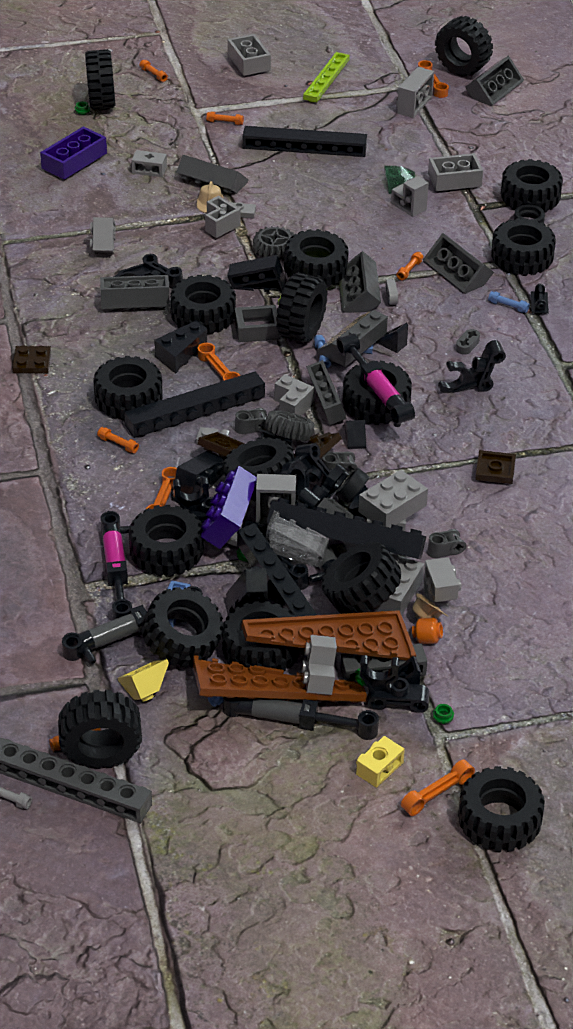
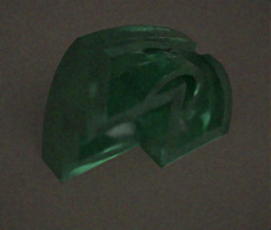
M384 166L389 194H392L393 188L415 177V172L408 168Z

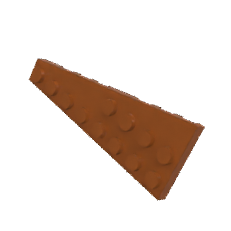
M400 610L242 620L241 624L245 640L250 642L305 648L306 642L309 643L310 635L335 637L336 652L390 659L397 657L399 660H408L412 656L416 657Z
M193 656L192 663L199 696L328 700L331 702L349 701L352 703L366 702L367 694L365 688L357 682L335 680L332 695L307 693L306 684H303V673L297 672V676L283 674L284 670L256 665L247 668L239 664V662L232 661V664L229 665L218 663L219 659L212 658L211 662L199 660V656Z

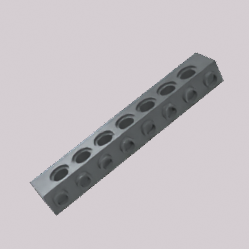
M0 738V774L140 824L152 806V790L134 785L123 779L114 778L106 773L94 771L86 766L77 765L66 759L57 758L46 752L37 751L29 746L20 745L9 739Z

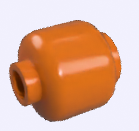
M434 617L418 619L416 625L412 626L413 638H416L418 643L422 645L436 644L443 637L442 623L438 622Z

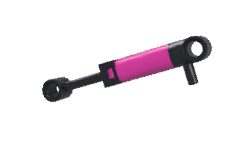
M353 333L337 338L336 344L341 355L352 354L361 365L360 380L366 387L370 386L388 408L394 426L400 427L402 422L414 419L415 410L412 403L409 401L405 402L383 374V367L378 361L367 363L359 353L360 341L358 336Z
M107 511L100 518L108 586H115L117 601L112 604L113 620L130 614V609H132V604L124 598L123 585L128 584V574L122 534L129 533L130 525L120 526L119 514L114 511Z

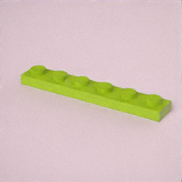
M336 52L305 91L303 100L317 103L348 63L350 55Z

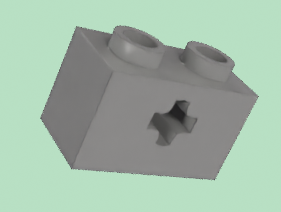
M136 150L132 158V174L163 177L166 171L167 154Z

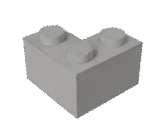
M419 176L404 182L402 185L392 189L391 203L412 217L427 210L429 183Z
M220 196L207 201V214L205 215L206 232L218 238L240 226V209Z
M93 217V222H90V232L93 235V239H90V249H93L94 253H114V240H116V223L114 218Z
M284 374L275 383L274 400L280 402L279 411H289L302 416L314 404L315 387Z
M449 557L425 560L423 590L426 598L432 602L458 599L461 582L460 579L456 578V569L454 565H451Z
M310 635L309 643L306 642L304 653L307 655L306 661H302L301 672L303 673V684H306L307 693L332 695L335 681L334 661L337 650L335 637Z

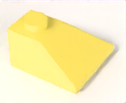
M167 659L152 661L118 677V681L134 700L142 699V702L154 697L153 693L160 690L169 662Z

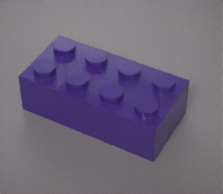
M83 126L41 151V168L65 180L107 154L106 137Z
M238 466L234 471L231 470L227 474L224 483L221 481L215 489L217 493L211 500L213 505L206 513L208 518L201 527L203 529L201 534L203 539L221 549L242 525L257 482L256 476Z

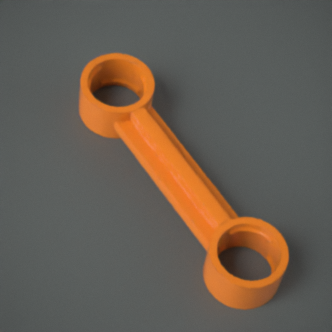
M427 60L418 62V67L432 70V62ZM434 74V96L438 98L447 97L449 91L448 84L440 82Z
M201 343L198 346L199 360L209 362L222 377L223 381L240 376L237 372L229 371L215 355V346L213 344Z
M167 467L162 470L161 488L154 504L147 506L146 509H153L154 506L158 505L160 507L166 505L174 487L173 480L176 477V467Z
M465 759L458 761L451 769V772L420 792L413 790L406 794L401 801V807L410 816L417 815L424 808L425 804L457 783L463 785L475 773V768Z

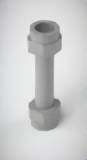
M0 787V797L15 802L19 808L29 809L32 803L31 796L23 792L17 794Z

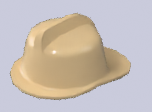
M210 181V184L201 187L197 199V208L203 213H207V201L217 196L224 198L220 187L213 185L212 181Z
M416 593L417 598L412 609L416 614L417 620L431 617L438 619L443 614L449 617L432 601Z

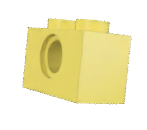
M383 736L378 742L375 741L365 754H361L356 761V775L377 788L403 764L404 748Z

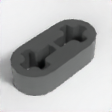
M475 329L466 330L456 342V351L459 354H469L479 343L480 332Z

